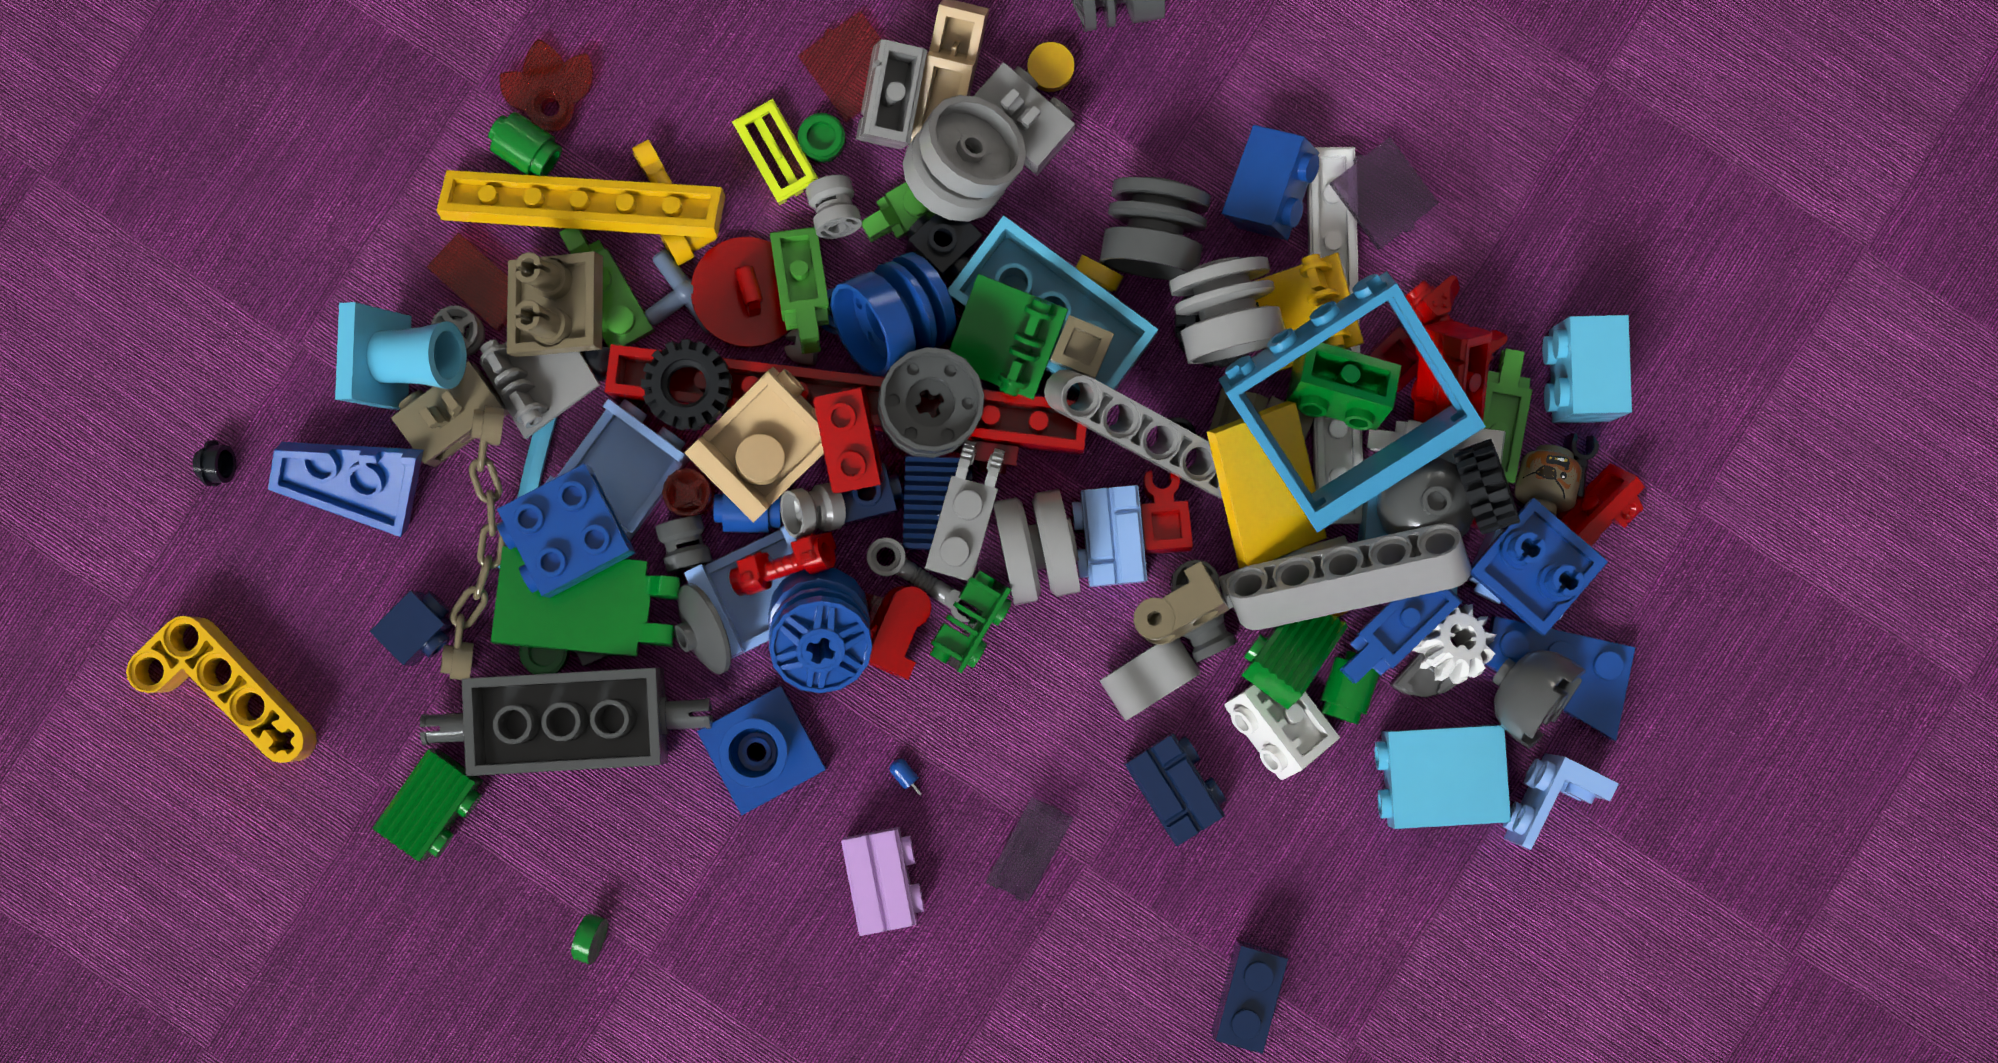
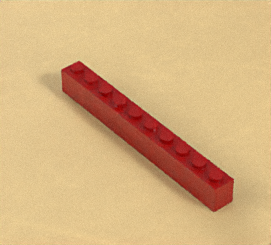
M611 344L604 392L616 399L625 398L626 400L645 402L643 398L645 392L641 388V379H645L646 375L643 369L646 362L649 364L654 359L652 354L656 350ZM723 358L733 378V383L731 384L733 396L732 400H728L726 405L728 407L727 411L769 369L774 367L779 373L786 369L802 384L805 390L800 395L813 408H815L813 400L817 396L866 385L874 429L883 431L877 414L879 391L885 377ZM684 367L677 370L669 383L670 393L679 403L690 404L698 401L706 390L704 374L694 367ZM983 390V413L975 430L968 438L969 441L974 440L1018 446L1019 448L1083 455L1087 428L1052 409L1045 397L1035 396L1033 400L1020 394L1012 396L1004 392ZM925 394L921 395V403L917 411L919 414L928 412L932 418L937 417L936 409L941 402L938 398L929 400ZM1067 400L1068 405H1072L1076 402L1073 400Z

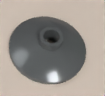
M693 583L683 585L678 593L680 624L674 628L680 647L685 652L692 650L700 662L713 673L722 674L727 672L731 665L730 644L716 608L700 587Z

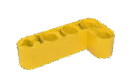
M192 616L173 618L142 646L128 662L126 669L127 680L133 688L140 692H169L179 687L190 676L255 746L274 762L286 763L304 760L315 749L317 738L311 724L223 632L206 618ZM192 625L197 630L199 639L197 645L192 650H188L183 643V634ZM155 659L161 662L164 670L163 677L156 684L152 682L148 673L149 666ZM223 659L229 663L232 672L230 679L224 685L217 680L215 674L216 666ZM254 694L261 696L265 706L264 712L258 719L253 718L248 711L249 699ZM273 725L276 728L265 730L267 727ZM283 733H294L295 736L290 741L294 749H284L283 745L286 743L287 738Z

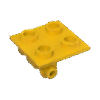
M1338 252L1320 258V254L1308 255L1301 259L1302 265L1255 280H1271L1275 286L1273 292L1255 301L1258 302L1259 306L1280 307L1285 330L1289 328L1293 329V331L1310 321L1311 313L1321 305L1331 301L1338 303L1350 295ZM1358 320L1322 343L1343 349L1364 344ZM1294 361L1278 371L1293 367Z

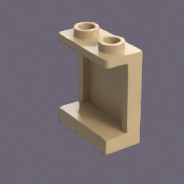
M774 367L769 369L703 436L684 452L753 523L824 454L815 408L800 395L805 390L804 387L786 369L781 373ZM765 434L771 436L783 448L785 455L783 470L780 476L770 484L761 486L750 484L743 480L736 470L735 457L737 448L745 438L751 435Z

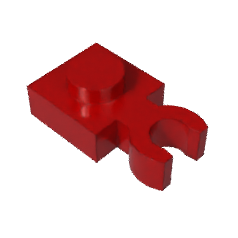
M1146 471L1143 479V491L1152 500V503L1140 505L1145 555L1189 552L1193 548L1188 501L1174 502V496L1180 485V478L1172 473H1169L1170 485L1163 489L1154 485L1152 471Z

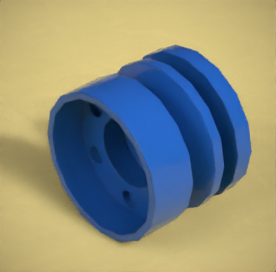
M914 252L903 253L893 258L891 262H884L878 265L874 272H864L838 284L831 296L833 321L841 342L859 367L872 376L886 375L890 367L909 352L926 347L940 348L948 344L955 336L957 322L954 305L948 289L934 267L925 258Z
M831 568L816 574H810L806 570H802L789 575L781 581L772 594L768 612L769 652L773 667L784 681L802 691L815 693L841 690L857 680L869 664L872 639L866 595L856 580L839 569Z

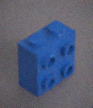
M585 463L497 508L503 520L497 524L503 541L510 550L516 547L525 563L519 567L524 582L532 593L539 590L543 597L551 598L636 553L593 469Z

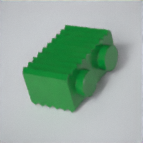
M1327 615L1273 627L1267 637L1259 634L1245 652L1243 657L1250 663L1241 676L1288 710L1302 697L1348 626L1346 622L1340 621L1338 616Z
M428 749L372 829L419 862L428 859L431 855L438 858L454 837V834L449 829L455 823V820L460 815L463 818L468 817L479 803L482 794L477 792V789L484 780L478 776H466V768L440 749Z

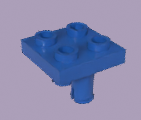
M1531 498L1518 512L1520 522L1505 527L1471 566V576L1538 634L1545 635L1608 561L1535 498Z

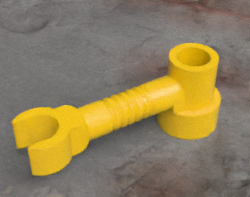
M648 139L632 148L637 163L651 183L672 184L670 177ZM659 234L663 244L678 266L694 258L693 252L717 239Z

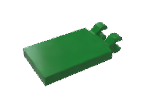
M503 546L491 642L493 644L632 658L638 657L639 644L673 647L674 626L648 623L651 597L678 600L680 587L678 577L647 576V561L624 559L565 591L548 598L541 596L539 590L532 593L527 587L519 571V567L525 563L517 548L515 547L510 550L508 547Z

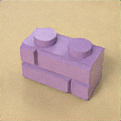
M900 827L843 838L841 843L859 936L916 925L918 922L916 913L925 912L920 883L911 884L907 866L916 864L911 836L902 837Z

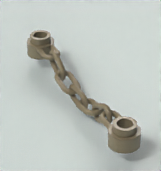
M485 405L484 410L474 409L471 438H479L480 443L478 458L471 462L469 475L476 495L482 502L487 503L488 524L482 527L479 535L477 560L482 567L476 586L468 587L450 612L451 623L456 627L453 646H443L440 673L450 674L449 679L462 680L470 678L474 643L462 642L463 629L471 627L486 607L488 594L484 586L490 569L500 565L502 548L505 546V542L499 533L496 559L492 562V555H486L484 558L487 533L489 532V535L493 537L496 535V530L498 531V523L495 521L494 502L500 499L503 492L495 465L486 458L487 445L500 446L504 420V408ZM485 465L487 466L495 487V494L491 489L487 490L486 495L484 494L476 468L478 472H483ZM473 593V598L478 600L481 597V601L469 619L464 622L465 616L458 614V612Z

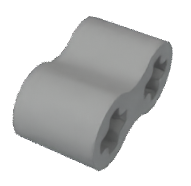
M1180 638L1164 645H1153L1099 681L1124 721L1189 682L1199 675L1201 671Z

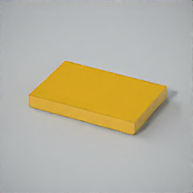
M1285 401L1259 411V415L1312 494L1316 489L1296 402ZM1242 418L1207 431L1239 568L1274 560L1327 538L1325 528L1317 533Z

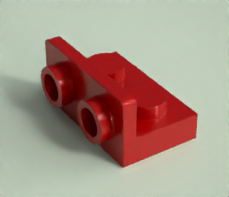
M866 385L815 397L813 403L832 492L842 493L881 485L885 478Z

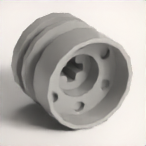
M1268 257L1223 258L1199 265L1190 272L1169 281L1171 296L1194 295L1175 304L1176 314L1187 316L1199 315L1200 319L1199 322L1181 331L1188 364L1208 363L1268 348V341L1279 332L1285 330L1280 307H1257L1255 301L1268 295L1275 289L1274 282L1271 280L1251 282V280L1269 273Z

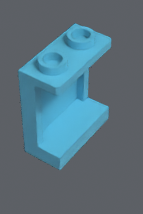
M1491 724L1472 727L1390 730L1381 732L1382 741L1375 742L1374 747L1377 770H1384L1385 789L1378 790V810L1380 818H1387L1388 827L1405 829L1511 822L1505 730L1501 725Z

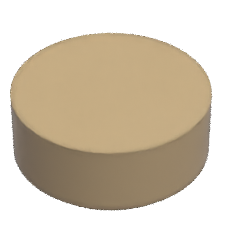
M755 434L745 438L736 451L735 466L738 474L743 480L753 485L761 486L772 483L780 476L785 461L783 448L776 439L765 434Z

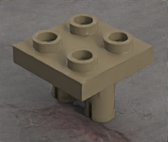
M593 251L540 257L535 253L527 252L520 255L516 260H508L507 354L514 357L602 350V255Z

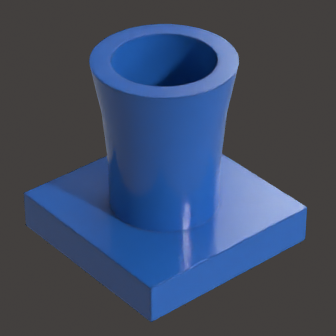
M783 686L775 688L713 722L712 729L702 728L697 731L741 816L827 770ZM755 742L761 743L766 749V755L761 761L753 760L749 754V747Z

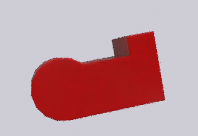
M902 585L894 587L886 593L870 626L872 651L869 665L898 678L909 680L916 662L906 658L905 655L917 627L927 621L932 608L930 598L922 589Z

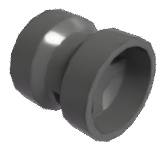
M701 515L684 517L655 526L658 540L665 544L667 554L663 560L667 573L679 572L713 562L710 547L703 543L701 534L705 528ZM692 544V546L677 549V547Z

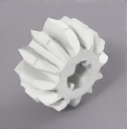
M1465 604L1460 608L1454 609L1412 650L1425 655L1420 668L1427 669L1433 666L1435 667V681H1443L1449 677L1453 684H1460L1466 681L1468 677L1475 678L1482 674L1485 669L1484 664L1491 661L1495 655L1487 645L1494 641L1496 634L1485 632L1482 627L1486 624L1488 616H1480L1475 619L1473 617V604ZM1451 638L1455 641L1456 647L1451 642Z

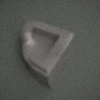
M1418 653L1390 685L1406 695L1432 697V695L1436 696V694L1439 695L1449 691L1457 684H1453L1449 677L1443 681H1435V667L1431 666L1427 669H1421L1420 665L1422 660L1425 659V655Z

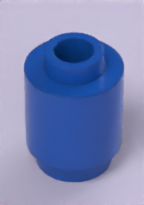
M724 493L715 494L713 505L714 522L722 523L723 532L769 533L770 528L782 527L780 513L782 495L753 523Z

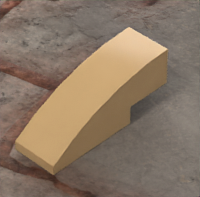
M942 0L940 2L930 50L926 56L911 141L922 129L924 122L931 112L944 99L958 95L970 96L989 8L956 0Z

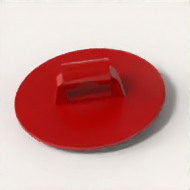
M755 237L732 238L712 247L701 258L692 276L693 293L691 294V301L699 321L713 336L734 346L758 347L778 340L789 331L786 330L785 321H782L771 242Z

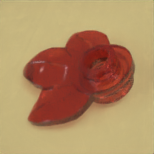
M537 39L525 57L522 72L507 71L499 75L500 89L507 103L513 108L527 112L534 124L548 132L559 131L571 122L575 112L574 104L590 92L593 82L592 62L588 54L583 53L570 58L564 63V60L555 49L544 41ZM549 102L559 103V111L554 116H546L544 114V107Z

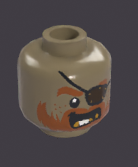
M1540 445L1535 451H1530L1521 459L1515 485V497L1523 505L1529 499L1535 498L1555 516L1556 513L1567 512L1576 504L1582 477V467L1574 459V454L1570 450L1556 445Z

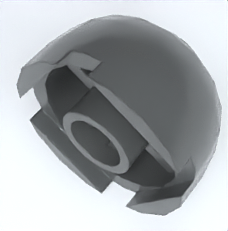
M1437 457L1381 492L1377 498V514L1383 530L1388 535L1446 523L1458 528L1463 537L1468 532L1475 518L1456 464L1441 457Z
M1546 650L1526 653L1517 662L1508 658L1497 671L1492 681L1499 686L1494 697V711L1501 727L1524 746L1532 748L1545 735L1538 730L1542 723L1548 725L1550 722L1554 723L1580 686L1582 679L1579 677L1586 673V669L1557 652Z

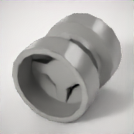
M824 176L811 182L806 187L808 204L816 212L813 223L817 236L824 239L841 238L856 232L862 226L859 209L852 204L854 189L848 176Z
M830 483L815 485L809 492L803 488L785 491L781 497L780 513L786 531L790 536L797 538L812 534L817 528L823 532L841 529L846 518V507L842 494L833 493Z

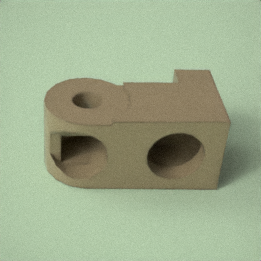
M1201 561L1184 570L1190 581L1188 584L1162 599L1152 597L1144 600L1137 606L1134 612V625L1136 630L1147 641L1156 645L1171 643L1230 610L1210 573Z

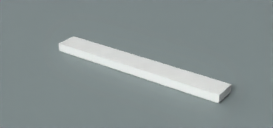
M1315 147L1319 151V169L1313 182L1308 183L1307 186L1309 255L1320 254V258L1338 252L1349 291L1352 294L1353 287L1358 283L1355 147ZM1360 345L1346 350L1360 353ZM1326 416L1315 417L1312 422L1314 484L1316 490L1363 461L1362 430L1350 428L1344 421ZM1363 504L1332 524H1360L1362 521Z

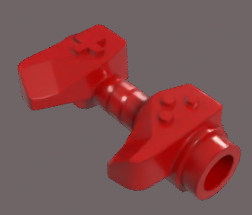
M1455 275L1449 276L1436 288L1433 285L1430 286L1426 280H1423L1405 297L1422 325L1425 326L1445 320H1453L1448 313L1452 310L1454 299L1460 290V286ZM1498 330L1492 331L1489 362L1494 358L1492 354L1508 340L1507 335Z
M832 532L817 535L812 533L799 537L797 541L791 542L793 553L777 559H772L768 552L762 553L760 551L753 554V556L750 554L746 558L736 561L737 567L731 569L729 573L732 589L739 596L753 595L770 589L773 580L792 573L806 570L810 574H816L833 568L836 562L834 550L837 547Z

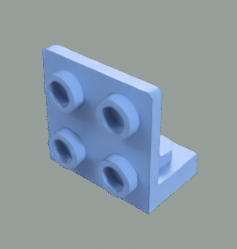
M1545 753L1542 760L1536 758L1532 762L1526 773L1524 784L1529 787L1521 803L1515 801L1510 807L1511 822L1503 823V827L1508 829L1504 839L1531 850L1559 792L1578 801L1583 800L1592 804L1595 798L1611 801L1619 783L1569 758Z

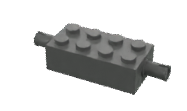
M664 668L462 679L463 713L422 714L420 717V727L439 726L440 730L420 732V738L423 745L464 742L466 776L655 766L668 763L667 735H669L670 730L712 729L713 715H692L693 712L712 711L711 698L668 701V697L665 696Z

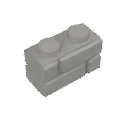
M883 39L873 46L861 114L864 117L859 119L856 140L895 149H903L910 144L926 61V49Z

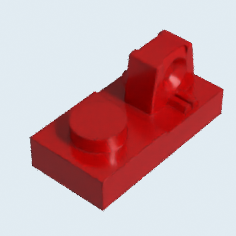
M1610 463L1585 488V498L1576 499V504L1572 509L1559 513L1556 517L1588 545L1592 546L1613 522L1625 528L1642 512L1644 507L1637 495L1645 486L1636 475Z

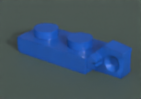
M1451 589L1389 602L1357 633L1358 636L1350 643L1357 653L1339 670L1352 683L1356 684L1372 668L1379 675H1382L1389 668L1393 669L1463 601Z

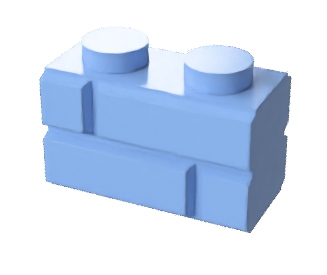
M1139 486L1081 490V501L1072 502L1074 531L1083 530L1085 549H1077L1079 578L1088 577L1089 587L1146 582L1147 570Z

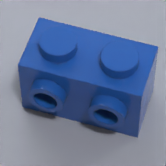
M1253 125L1221 214L1238 229L1288 241L1292 228L1296 227L1301 220L1303 214L1302 200L1308 183L1313 182L1317 175L1319 151L1305 136Z

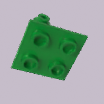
M978 274L949 351L966 359L980 379L1000 386V391L1012 396L1020 394L1034 400L1068 309Z
M980 570L975 578L970 576L958 598L974 606L977 610L974 613L955 601L953 606L972 618L968 625L947 614L945 618L964 629V631L960 633L943 623L931 641L934 647L930 655L945 664L949 663L961 674L967 665L973 668L987 646V642L982 639L990 625L993 623L998 626L1011 606L1012 601L1007 597L1012 589Z

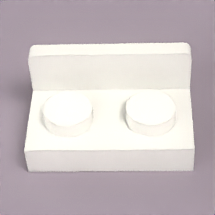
M1251 684L1243 692L1224 704L1226 710L1231 715L1234 726L1249 738L1260 753L1261 761L1265 767L1275 773L1281 780L1303 770L1340 739V736L1306 692L1287 710L1255 685Z

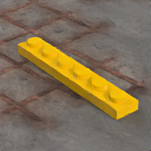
M446 170L436 211L441 220L718 238L725 194L722 187Z

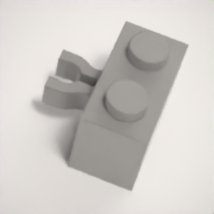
M1003 62L973 97H980L997 105L1013 119L1024 139L1026 149L1024 165L1038 176L1074 135L1075 123L1071 121L1074 115L1057 98L1052 97L1048 101L1035 90L1038 83L1024 69L1017 66L1013 71Z

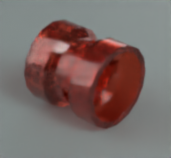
M685 468L676 470L668 476L663 485L662 495L664 503L669 510L683 518L694 515H701L703 517L714 505L715 489L707 477L696 470Z

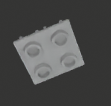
M496 339L484 343L480 348L483 354L479 362L524 439L529 438L600 386L599 381L587 364L581 351L514 357L507 354V342L499 345Z

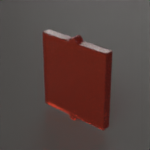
M861 11L834 30L826 29L823 38L798 55V58L846 123L861 113L872 49L881 40Z

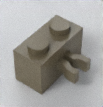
M468 361L466 362L463 378L456 387L444 389L433 386L425 393L423 390L415 391L399 403L398 406L401 410L393 415L391 419L413 449L424 450L422 462L426 465L437 467L475 439L471 438L474 409L484 410V406L487 405L504 408V417L510 413L481 369Z

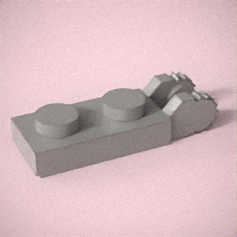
M969 440L964 443L956 475L951 476L925 566L926 570L968 581L970 576L973 577L998 492L995 486L1005 451L996 448L990 454L984 485L966 480L970 465L973 464L977 451L975 448L976 443Z

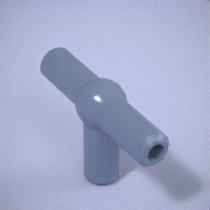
M668 250L660 251L653 257L652 261L673 290L645 310L646 318L653 326H657L685 305L705 334H711L699 321L691 301V294L693 293L692 280L688 279Z

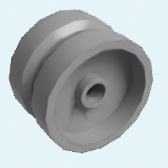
M958 95L944 99L931 112L924 122L922 129L915 135L907 147L902 163L905 181L915 198L931 212L948 220L969 222L984 217L1000 200L1005 190L1023 170L1026 149L1023 136L1015 122L997 105L980 97Z
M1059 488L1035 493L1032 506L1036 524L1033 525L1027 524L1023 503L1017 497L995 501L993 504L1014 606L1038 601L1041 588L1037 570L1045 569L1050 591L1056 597L1080 592L1076 566L1079 558L1071 519L1070 517L1066 518Z

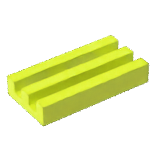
M773 99L732 121L779 206L787 202L788 198L803 193V190L811 182L818 179ZM771 114L805 174L803 178L797 180L762 119L763 116ZM754 122L789 184L787 187L781 189L748 132L747 125Z

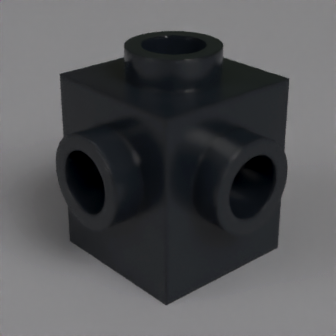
M924 214L907 231V235L910 238L908 239L905 253L914 252L925 258L938 272L943 281L948 276L955 281L970 261V256L978 249L983 235L970 222L948 220L937 214L931 218L928 214Z

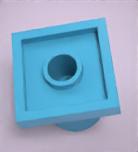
M357 302L339 303L335 400L389 410H401L398 405L409 396V384H422L444 389L456 387L463 378L467 360L466 346L460 330L449 321L411 328L412 316Z

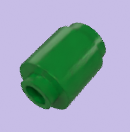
M513 112L508 117L501 115L494 122L488 134V138L492 141L490 151L526 175L547 176L557 164L562 153V147L555 143L553 135L518 112Z
M1347 651L1344 659L1334 658L1321 698L1325 702L1322 713L1359 725L1361 715H1367L1380 675L1372 668L1356 684L1352 683L1339 670L1356 654L1355 652Z

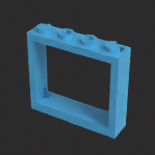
M1387 271L1380 276L1372 274L1363 278L1353 287L1352 294L1338 303L1331 301L1321 305L1311 313L1310 321L1294 331L1289 328L1279 332L1268 341V348L1252 358L1244 356L1237 359L1225 370L1226 374L1219 378L1226 395L1317 533L1486 427L1398 284ZM1388 301L1452 405L1311 494L1245 391Z

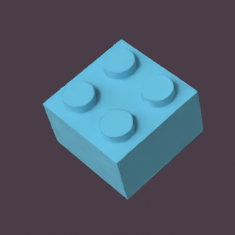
M1629 315L1570 316L1549 329V336H1544L1542 356L1544 364L1550 365L1551 383H1546L1544 405L1546 412H1552V423L1610 422L1632 413Z

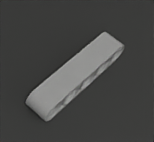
M1065 369L1055 372L1047 380L1044 389L1045 399L1052 409L1205 492L1222 499L1209 441L1092 377ZM1078 383L1080 387L1079 398L1072 405H1068L1066 400L1067 391L1071 385ZM1118 405L1120 413L1118 420L1109 427L1106 418L1107 414L1113 406ZM1157 426V441L1148 448L1146 443L1147 435L1152 428ZM1196 448V460L1191 467L1187 468L1185 462L1187 454L1190 450Z
M1443 523L1245 566L1230 575L1225 587L1240 624L1246 629L1262 630L1452 589L1468 580L1472 568L1459 529L1453 525Z

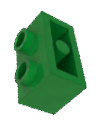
M1320 343L1294 361L1286 401L1296 402L1299 411L1307 416H1326L1344 421L1347 426L1353 429H1372L1376 431L1394 408L1402 365Z

